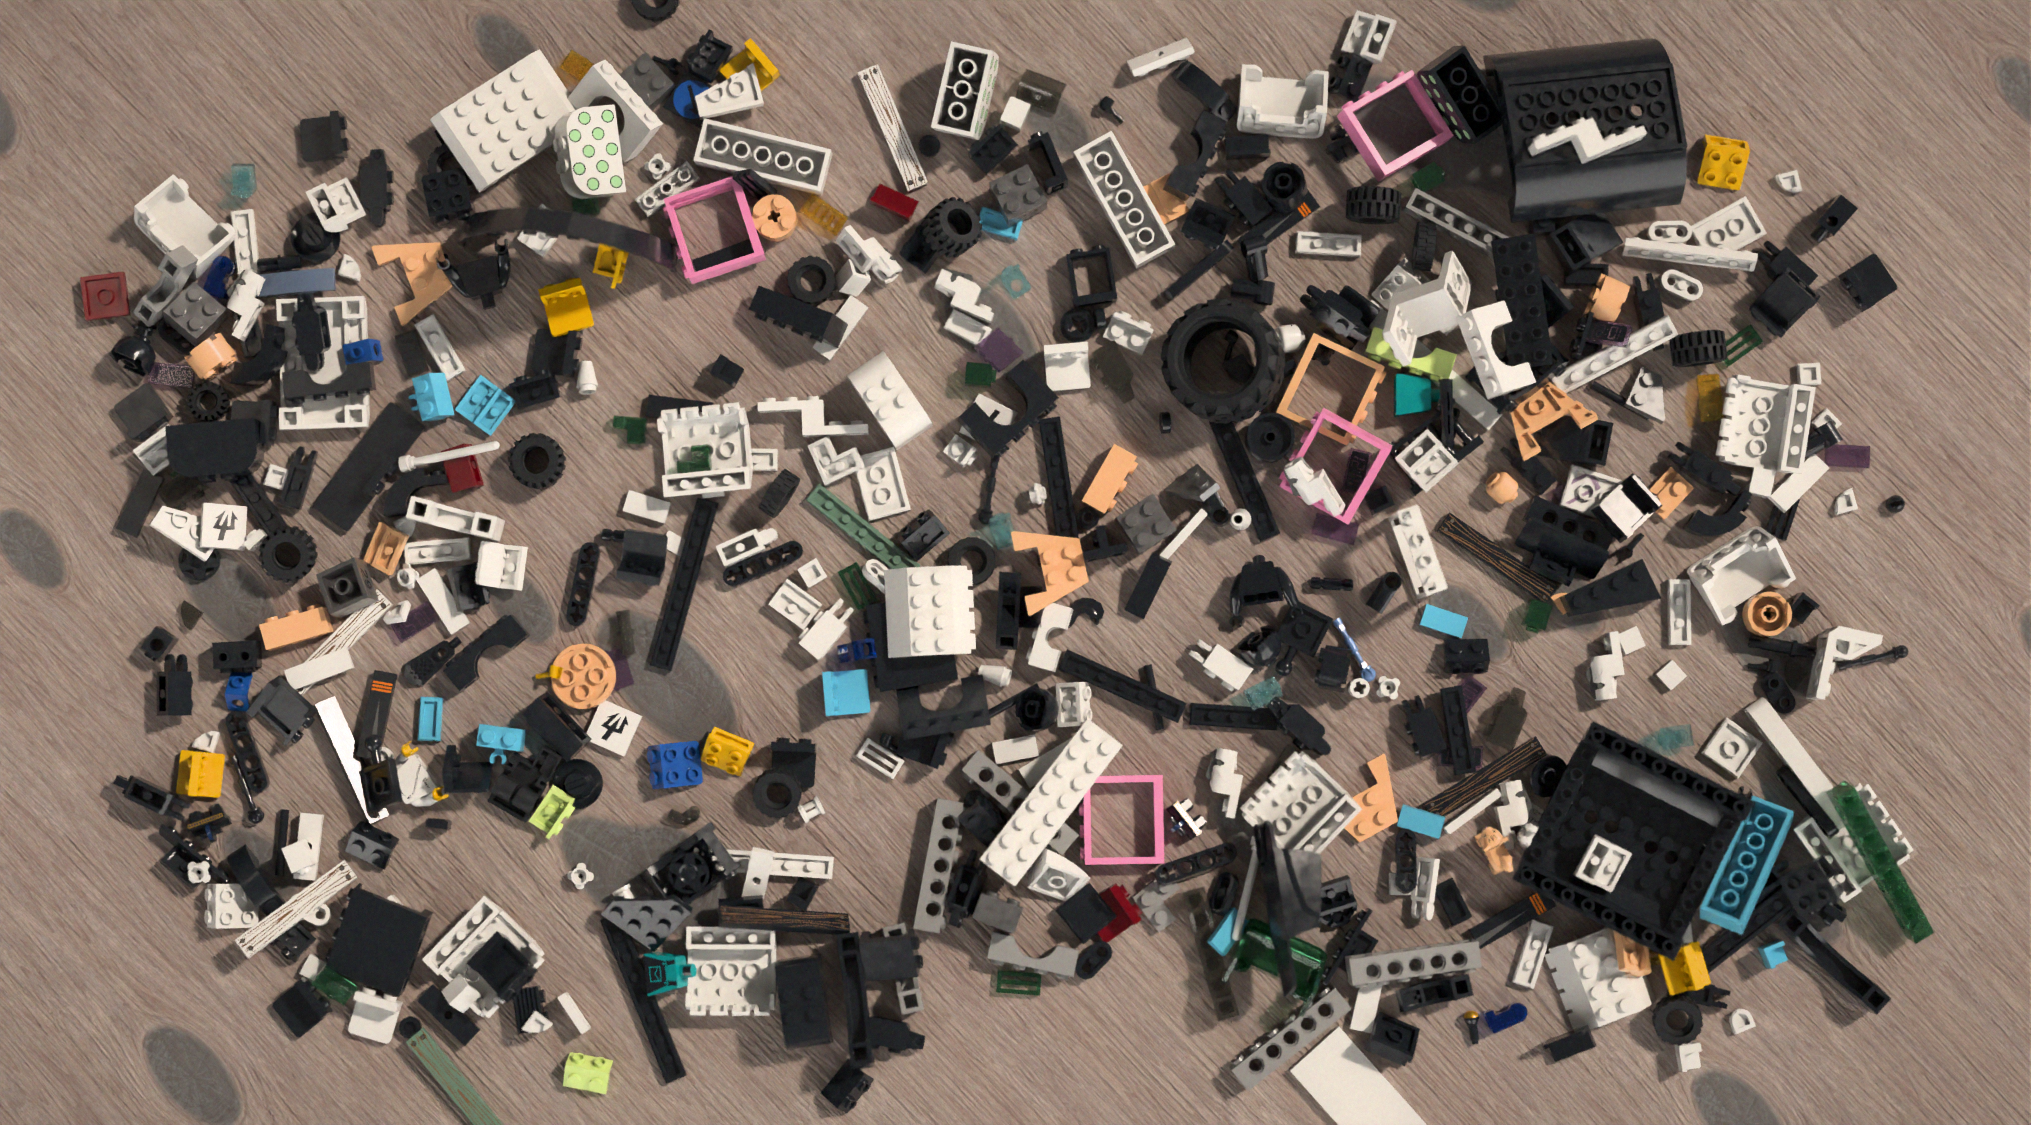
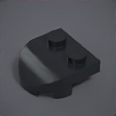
M1348 875L1321 883L1320 922L1331 928L1346 925L1350 922L1354 911H1357V901L1354 897Z

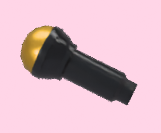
M1470 1010L1464 1014V1021L1468 1025L1472 1044H1479L1477 1028L1479 1015L1477 1012Z

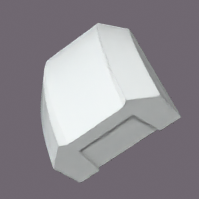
M1044 848L1031 866L1028 874L1027 888L1067 901L1086 885L1090 877L1068 859Z

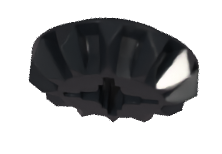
M1071 309L1063 315L1060 321L1061 333L1070 342H1084L1094 332V319L1084 309ZM1071 319L1077 323L1085 320L1081 326L1083 333L1077 329L1070 332L1074 326Z

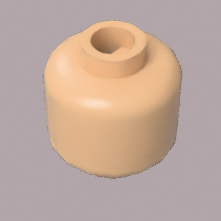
M1494 472L1485 483L1487 494L1499 504L1511 503L1518 495V483L1506 472Z

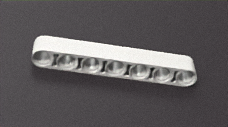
M1760 697L1744 709L1748 718L1783 764L1789 767L1834 822L1839 831L1856 819L1849 806L1764 697Z

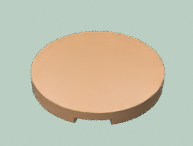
M571 645L564 649L553 662V665L563 667L560 679L551 678L552 689L558 699L570 707L576 709L594 708L602 704L614 689L616 682L614 663L603 649L595 645Z

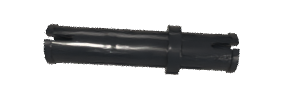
M1439 379L1440 399H1438V404H1440L1441 443L1443 446L1455 445L1453 379Z
M1750 634L1749 637L1750 643H1748V648L1789 654V657L1801 656L1815 659L1816 652H1814L1817 650L1816 645L1798 643L1797 640L1785 641Z

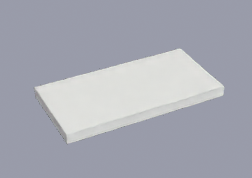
M1339 1026L1290 1069V1072L1338 1125H1427Z

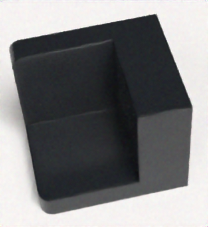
M720 354L710 374L735 388L744 372V368Z
M1386 485L1367 493L1364 497L1371 515L1395 505Z
M1804 592L1797 593L1789 603L1792 610V618L1800 624H1803L1811 612L1820 606Z
M800 877L787 901L806 911L819 886Z

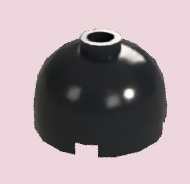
M140 335L138 337L125 336L110 351V356L115 362L118 363L121 360L125 364L123 368L140 376H145V374L148 376L156 362V354L150 345V340Z
M1267 625L1260 627L1261 632L1256 635L1254 631L1249 633L1237 646L1239 649L1237 652L1240 657L1253 667H1269L1273 665L1280 653L1281 640L1273 626Z
M1029 687L1025 693H1021L1018 697L1015 709L1016 717L1020 718L1021 723L1019 724L1025 730L1044 731L1051 727L1058 717V702L1048 690Z

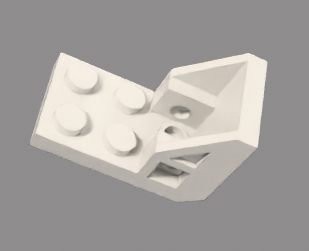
M1842 626L1831 627L1818 635L1817 650H1815L1816 656L1813 660L1806 699L1824 700L1825 696L1829 695L1831 684L1828 683L1829 676L1833 674L1835 668L1833 660H1852L1880 645L1883 635Z

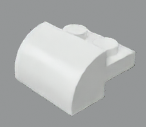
M1357 10L1341 51L1352 52L1373 64H1380L1397 21L1378 14L1374 16Z
M347 177L332 185L327 186L326 183H323L305 192L326 231L340 232L348 229V223L366 215Z
M1428 429L1395 458L1405 473L1425 493L1459 464Z
M1594 835L1574 875L1612 893L1632 853L1611 843L1609 840Z

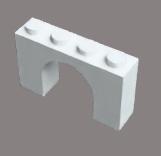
M603 60L589 69L567 99L576 109L597 106L604 96L610 97L618 103L625 120L623 131L619 135L621 157L624 162H627L639 155L663 123L614 70L613 66L606 60Z
M1505 301L1476 308L1456 317L1487 399L1517 391L1536 383L1529 362L1516 366H1507L1497 358L1491 345L1492 330L1512 321Z
M411 496L406 518L417 522L500 542L505 520L479 512L473 513Z

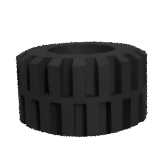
M1379 186L1351 188L1347 190L1345 217L1353 222L1363 224L1395 223L1400 220L1402 193L1392 188Z
M955 197L944 199L925 215V221L922 224L925 228L923 235L927 236L926 242L932 245L931 248L933 250L936 249L939 255L945 254L948 258L952 256L955 258L965 253L979 241L982 235L980 230L983 229V226L979 222L981 218L977 216V210L975 208L972 209L970 207L971 204L969 202L964 203L961 198L957 200ZM948 222L955 227L957 233L950 228Z
M1721 330L1684 333L1669 340L1672 366L1678 368L1714 364L1728 358L1725 334Z
M529 433L528 436H522L521 440H516L514 448H511L509 451L511 453L510 457H508L509 469L513 473V477L526 487L546 489L549 488V485L556 484V480L563 476L562 471L566 468V465H564L566 456L563 454L564 451L559 443L542 433ZM534 449H543L549 455L547 468L539 474L529 472L525 466L527 455Z
M286 525L275 529L262 541V545L259 548V561H262L261 567L266 569V574L274 577L273 580H282V583L296 582L312 570L318 552H316L317 545L312 541L314 538L306 534V530H300L298 526L290 527ZM290 542L297 546L301 557L296 565L287 566L278 560L276 548L280 543Z

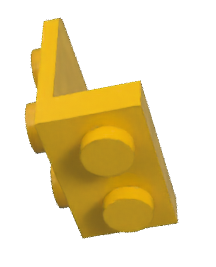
M599 244L593 273L612 277L611 288L615 289L616 284H621L629 253Z
M569 278L562 283L548 284L538 289L545 307L551 334L554 337L568 334V330L580 331L594 325L587 293L581 278Z

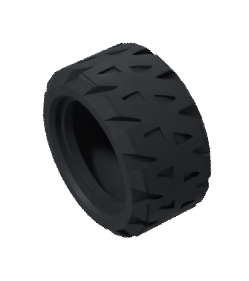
M1222 298L1207 300V303L1195 304L1184 311L1185 315L1177 318L1167 331L1168 338L1164 340L1161 351L1163 377L1175 398L1198 417L1208 419L1210 422L1224 424L1231 421L1240 422L1249 419L1257 411L1261 412L1272 402L1275 392L1279 391L1284 379L1285 353L1280 343L1281 340L1273 327L1257 310L1255 311L1249 305L1236 300L1229 301ZM1222 329H1235L1248 334L1255 344L1256 364L1253 373L1245 384L1226 394H1211L1198 389L1191 375V359L1199 342L1210 333Z

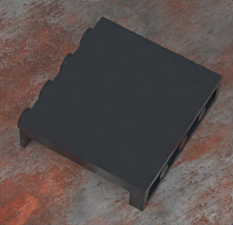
M886 602L866 605V611L862 612L864 623H869L870 632L866 633L868 646L872 645L874 654H870L871 666L876 667L877 675L873 676L875 689L880 688V692L958 680L954 654L888 658Z
M359 883L348 892L346 900L349 903L347 908H343L339 920L342 922L340 928H336L332 940L335 942L333 947L328 949L325 960H327L325 968L399 997L405 991L433 912L427 909L419 912L361 889L363 884Z

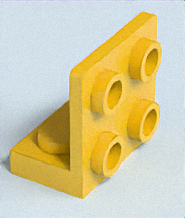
M750 38L744 43L745 49L723 66L720 72L726 79H729L731 75L743 71L747 66L754 63L759 87L762 92L780 77V73Z
M1705 134L1703 139L1705 151L1697 183L1740 190L1750 154L1748 141Z

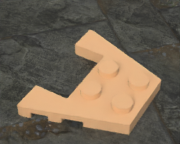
M440 242L376 245L371 247L379 266L399 258L401 259L415 296L414 300L394 307L402 326L407 325L417 314L419 315L429 304L436 301L453 287L442 269L438 268L435 260L437 257L438 261H445V253Z
M1548 382L1510 413L1523 461L1541 452L1540 446L1531 435L1532 433L1568 413L1580 429L1598 420L1597 414L1583 407V404L1579 401L1572 400L1564 391Z
M1011 532L1015 552L1038 548L1046 585V592L1024 596L1028 616L1035 614L1089 582L1079 538Z
M1381 754L1366 763L1377 783L1352 797L1362 810L1344 829L1358 842H1362L1398 822L1385 754Z

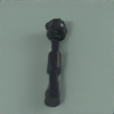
M998 455L994 459L991 457V471L986 486V502L978 515L979 521L984 525L990 524L994 518L992 515L993 511H991L992 493L995 490V474L1000 460Z
M1899 645L1892 647V650L1886 653L1866 655L1852 661L1837 662L1840 671L1851 668L1854 665H1866L1885 658L1903 659L1907 657L1909 651L1906 646Z
M238 756L229 758L230 763L239 778L237 781L249 804L248 819L250 822L258 824L264 819V812L260 810V807L256 808L250 794L251 789L241 771Z

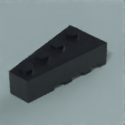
M758 286L749 310L755 313L754 317L763 322H766L767 319L771 320L773 325L785 329V327L791 329V332L803 336L805 334L818 343L824 342L836 348L839 347L848 326L846 322L831 312L762 286Z
M1643 559L1559 598L1567 616L1572 617L1661 599V596Z

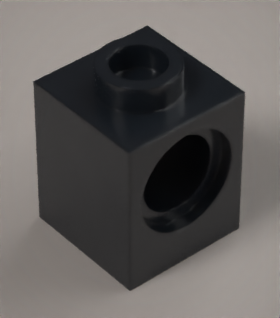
M156 626L141 648L146 651L144 655L151 660L164 661L165 656L170 653L179 639L163 627ZM158 639L163 642V647L160 651H157L154 647Z

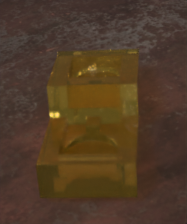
M571 49L560 68L581 81L595 64Z
M1719 374L1697 375L1696 384L1699 396L1701 422L1720 421L1723 418V405Z

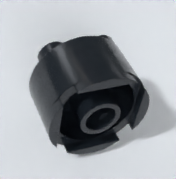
M1277 162L1269 166L1264 172L1262 189L1267 203L1274 210L1286 214L1296 210L1305 202L1308 197V188L1304 173L1298 165Z
M1326 645L1325 648L1320 649L1318 660L1322 662L1321 670L1316 669L1314 682L1318 684V688L1344 693L1345 688H1342L1341 684H1346L1350 666V658H1347V654L1352 655L1351 649Z

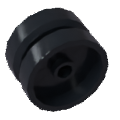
M1273 412L1264 413L1256 417L1247 428L1245 435L1246 448L1251 456L1265 463L1277 462L1284 458L1292 449L1295 440L1294 428L1290 421L1281 414ZM1268 433L1270 436L1274 435L1273 441L1267 440L1266 436Z

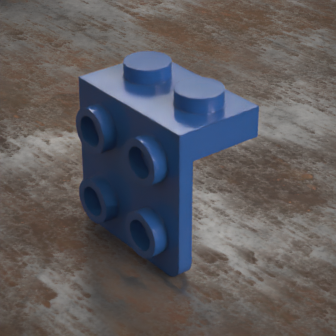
M697 741L648 746L647 760L650 763L651 773L649 781L652 785V790L699 785L703 782L700 748Z

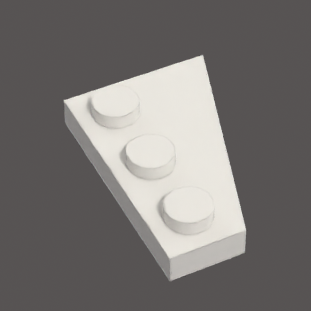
M754 63L747 66L743 71L731 75L724 82L716 84L695 96L700 120L764 106Z
M161 506L149 524L204 562L207 561L214 548L200 547L201 517Z

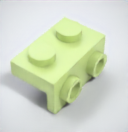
M552 785L530 817L529 822L545 831L547 839H550L553 834L557 836L564 825L561 823L564 817L568 819L575 809L572 806L575 798Z
M570 1052L565 1064L563 1086L606 1094L613 1061L603 1057Z

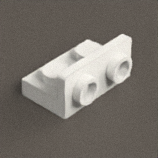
M1120 310L1119 313L1114 311L1103 338L1139 355H1143L1154 329L1150 328L1151 324L1143 320H1139V322L1130 319L1131 315Z
M1088 682L1056 683V700L1059 706L1058 727L1082 726L1087 718L1090 721L1092 720V711L1090 709L1091 689Z

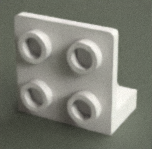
M1404 258L1376 288L1372 296L1389 310L1393 294L1430 282L1431 280L1419 270H1412V263Z
M1088 342L1044 345L1047 386L1052 391L1090 388Z

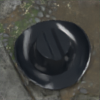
M316 212L303 216L297 221L292 229L290 241L294 251L300 257L309 261L320 262L331 258L337 252L340 245V232L326 231Z
M571 759L562 763L557 768L553 777V785L575 798L572 805L575 809H583L592 805L598 799L602 792L603 779L599 769L591 762L583 759Z

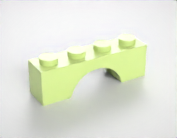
M1372 328L1364 354L1368 355V359L1374 362H1380V360L1389 362L1388 366L1395 369H1401V367L1410 369L1409 373L1416 376L1428 375L1431 381L1439 383V379H1449L1457 354L1435 348L1429 355L1422 358H1412L1411 364L1403 366L1399 359L1395 358L1389 343L1385 342L1382 335L1383 329Z

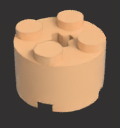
M765 196L753 208L752 219L757 232L763 238L773 242H780L789 238L794 232L797 225V214L792 203L784 196ZM773 214H776V216H779V217L777 218L778 221L775 222V223H774L773 220H770V219H772V215H773Z
M1601 273L1596 283L1598 287H1593L1588 297L1592 301H1588L1583 313L1593 312V318L1607 324H1614L1621 311V305L1626 300L1630 286Z
M221 333L215 334L217 339L212 341L208 338L189 352L192 356H185V360L201 380H212L220 374L218 370L221 367L228 368L237 361L235 358L237 354Z
M1764 592L1756 594L1746 601L1742 611V618L1749 632L1767 637L1777 635L1786 629L1791 622L1792 610L1789 603L1780 594ZM1767 611V613H1770V617L1766 618L1763 612Z

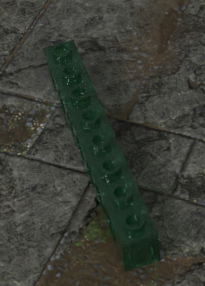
M1843 781L1826 793L1905 937L1917 944L1935 933L1856 788Z

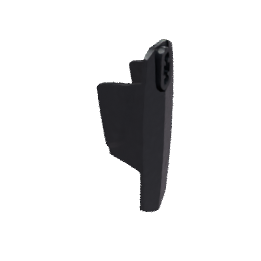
M1267 820L1254 825V838L1257 858L1261 868L1277 973L1282 994L1284 997H1288L1297 987L1290 939L1320 925L1322 857L1319 853L1278 848L1273 825Z

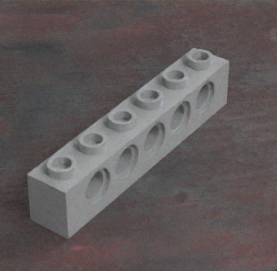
M1417 188L1412 192L1403 209V212L1422 222L1435 223L1437 230L1492 259L1491 241L1509 238Z
M980 750L962 768V771L965 772L962 776L971 784L974 782L978 783L981 786L979 791L987 798L993 796L998 800L996 805L1005 813L1009 810L1014 814L1017 810L1012 806L1013 800L1015 798L1025 800L1030 794ZM983 769H988L992 773V778L988 782H983L979 778V773ZM1000 783L1006 784L1009 788L1005 796H999L996 793V786ZM1063 823L1059 828L1058 836L1051 839L1046 848L1063 855L1079 834L1066 823Z
M937 798L913 929L940 933V929H945L947 916H943L944 907L949 908L947 906L949 897L947 890L948 885L953 886L955 873L951 872L952 863L957 864L959 851H955L956 842L961 843L963 829H959L960 821L958 816L967 810V808L963 807V802ZM946 816H951L955 820V826L951 829L943 826L942 821ZM941 838H948L951 841L950 849L941 850L938 845ZM939 859L947 863V869L944 872H938L934 867L935 862ZM939 881L942 883L943 890L941 893L935 894L931 891L930 885L932 882ZM928 904H937L939 912L936 915L928 914L926 911Z
M1475 939L1345 956L1347 980L1351 985H1355V988L1368 987V983L1376 982V985H1386L1390 983L1389 980L1398 979V982L1411 981V977L1419 976V979L1432 978V974L1438 973L1441 976L1454 975V971L1462 970V973L1475 972V968L1482 967L1479 941ZM1455 953H1460L1459 962L1453 964L1452 956ZM1438 956L1439 963L1432 967L1430 963L1432 957ZM1412 959H1417L1418 961L1415 969L1409 968V963ZM1396 962V969L1393 972H1388L1387 967L1389 963ZM1373 964L1375 966L1374 973L1367 975L1366 968Z
M1329 987L1324 988L1318 993L1319 998L1314 1002L1310 1000L1301 1007L1302 1012L1297 1016L1294 1014L1290 1015L1283 1021L1285 1024L1279 1030L1277 1028L1271 1030L1266 1035L1268 1039L1263 1043L1256 1042L1249 1048V1054L1245 1057L1240 1055L1232 1062L1233 1066L1230 1069L1247 1091L1351 1010V1007L1335 987L1331 989ZM1321 1004L1329 1005L1330 1010L1327 1015L1322 1016L1318 1013V1008ZM1306 1017L1312 1019V1026L1309 1029L1301 1027V1021ZM1288 1031L1295 1033V1039L1291 1043L1285 1042L1283 1038L1284 1034ZM1276 1045L1278 1047L1277 1054L1272 1057L1266 1054L1267 1047ZM1255 1058L1259 1059L1261 1062L1260 1068L1251 1070L1249 1062Z

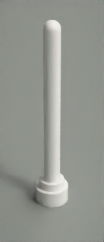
M497 441L417 458L410 455L400 456L398 460L399 468L404 474L416 469L417 466L497 450L500 444Z
M1252 836L1250 842L1253 852L1232 933L1234 941H1238L1241 937L1259 865L1254 836Z

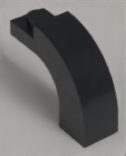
M999 572L996 649L1018 650L1021 573Z

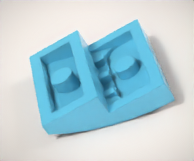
M479 375L454 410L491 436L516 403V400L485 377Z

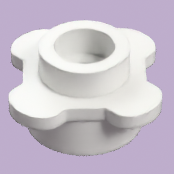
M655 154L649 162L645 163V169L653 174L654 179L659 180L662 178L663 173L670 171L671 165L663 160L661 154Z
M1034 483V486L1029 487L1031 502L1043 505L1045 503L1044 499L1047 497L1044 486L1041 483Z
M409 563L403 564V569L397 573L398 582L402 586H407L408 589L414 588L415 581L419 579V573L412 569Z
M1381 676L1378 680L1380 686L1376 692L1379 697L1387 696L1390 699H1396L1398 697V686L1400 685L1399 679H1387L1386 676Z
M207 861L201 863L190 862L188 864L189 881L191 883L209 882L211 879L208 873L209 863Z
M579 863L576 869L568 872L567 877L569 880H572L577 889H583L588 881L594 879V874L586 869L584 863Z

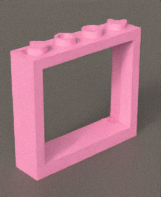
M1413 70L1406 74L1403 71L1392 78L1394 81L1387 83V81L1382 82L1375 87L1376 91L1370 93V91L1363 93L1355 103L1352 100L1342 106L1343 110L1337 115V118L1378 182L1445 144L1454 136ZM1405 84L1437 136L1386 165L1353 112Z
M733 176L664 198L666 206L662 207L665 218H670L672 224L668 228L672 239L676 238L678 242L675 250L678 258H683L685 266L681 268L685 279L689 278L692 284L766 260L743 187L733 180ZM734 190L754 253L695 272L675 209Z
M1323 408L1320 413L1316 411L1310 422L1313 424L1310 432L1305 430L1300 439V442L1303 444L1299 450L1295 449L1289 459L1290 461L1305 455L1324 419L1380 449L1346 510L1343 509L1341 514L1335 516V518L1349 524L1388 457L1392 445ZM1283 469L1279 476V479L1282 480L1279 487L1293 494ZM1323 499L1312 504L1333 516L1331 511L1329 512L1325 508Z
M1163 775L1099 776L1094 783L1153 782L1154 857L1091 858V806L1089 789L1083 797V803H1079V816H1084V825H1080V838H1084V847H1080V860H1084L1085 865L1164 863Z

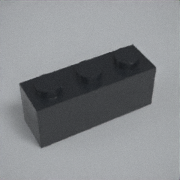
M548 692L537 697L522 713L527 723L534 727L541 734L542 739L549 743L566 762L574 758L592 740Z

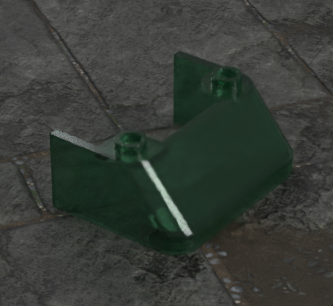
M1249 919L1246 922L1241 937L1237 941L1229 959L1222 981L1227 982L1233 969L1237 972H1247L1251 965L1278 977L1269 924L1258 919ZM1294 936L1290 939L1297 987L1292 995L1296 999L1303 1001L1299 1016L1304 1017L1317 993L1327 955L1321 948Z

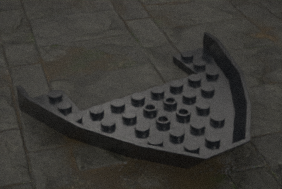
M531 206L500 208L474 213L464 221L457 242L461 247H465L466 240L472 236L487 234V236L500 237V234L506 235V232L515 233V231L521 230L526 235L536 236L537 232L544 233L546 237L558 238L559 235H564L569 240L580 241L582 239L644 257L669 268L671 272H676L678 257L675 250L676 245L652 234L573 211Z

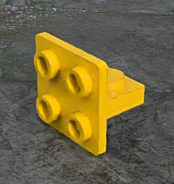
M714 727L707 737L701 761L710 766L725 770L729 774L741 777L754 743Z
M181 750L176 793L188 796L219 798L221 796L225 755Z
M1698 941L1682 945L1674 961L1658 953L1670 995L1699 990L1711 983Z

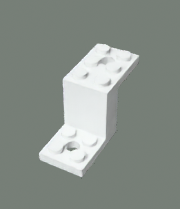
M1453 250L1444 254L1438 279L1392 295L1382 335L1385 342L1389 343L1393 349L1395 358L1399 359L1403 366L1411 364L1418 337L1458 324L1456 317L1466 313L1472 282Z

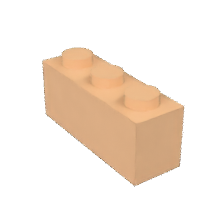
M1114 444L1082 499V503L1094 508L1103 515L1106 511L1111 513L1117 502L1114 500L1116 493H1122L1128 483L1124 481L1128 473L1132 475L1138 465L1135 462L1137 456Z
M320 604L309 606L307 611L299 613V610L288 612L286 617L278 619L277 616L267 618L265 623L259 625L265 648L269 651L334 633L327 607H320Z

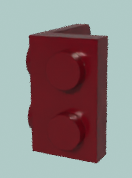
M1115 883L1099 894L1117 916L1098 932L1103 941H1111L1133 924L1136 925L1142 920L1140 918L1142 911L1136 903L1131 905L1127 897L1130 894L1123 884L1118 886Z

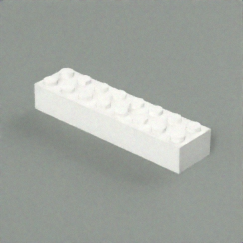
M1087 718L980 860L1012 885L1016 886L1123 745Z

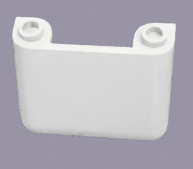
M1242 64L1237 129L1243 133L1310 139L1322 136L1327 116L1329 71L1313 70L1306 75L1305 80L1262 77L1263 73L1260 67L1253 64Z
M173 174L134 206V221L137 227L165 254L183 245L199 259L189 276L196 280L232 243L236 233L229 223L220 222L217 224L189 197L187 183L181 178L178 179Z
M1759 526L1747 529L1691 565L1687 570L1692 583L1722 626L1735 619L1737 615L1736 606L1769 585L1782 589L1796 579L1776 537Z

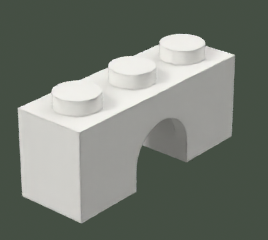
M1052 603L1042 609L1041 628L1040 625L1039 628H1034L1032 638L1035 639L1033 648L1029 647L1026 656L1030 666L1056 672L1061 651L1051 648L1047 638L1054 629L1068 631L1073 613L1072 608Z

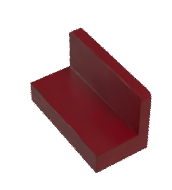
M880 183L874 196L870 198V204L908 222L911 221L919 204V201Z
M461 444L441 452L469 447L472 444ZM475 454L443 461L453 493L468 488L484 486Z

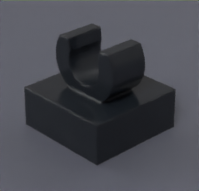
M1838 903L1831 906L1828 904L1823 906V911L1825 912L1822 915V922L1828 926L1835 919L1842 923L1847 917L1846 908Z

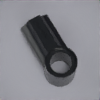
M1259 235L1242 239L1240 241V248L1243 257L1246 259L1249 280L1259 281L1268 277L1265 257L1268 248L1265 237Z
M1233 278L1230 298L1250 300L1260 305H1272L1275 283L1265 280H1256L1255 282Z
M1832 420L1816 428L1815 432L1808 435L1805 458L1843 440Z
M1217 491L1204 502L1201 501L1214 526L1224 527L1228 523L1229 511ZM1217 511H1222L1226 515L1225 520L1222 522H1217L1213 518L1214 513Z
M1396 572L1384 573L1366 605L1382 614L1402 584L1400 575ZM1389 575H1393L1397 579V584L1392 588L1388 587L1385 583Z

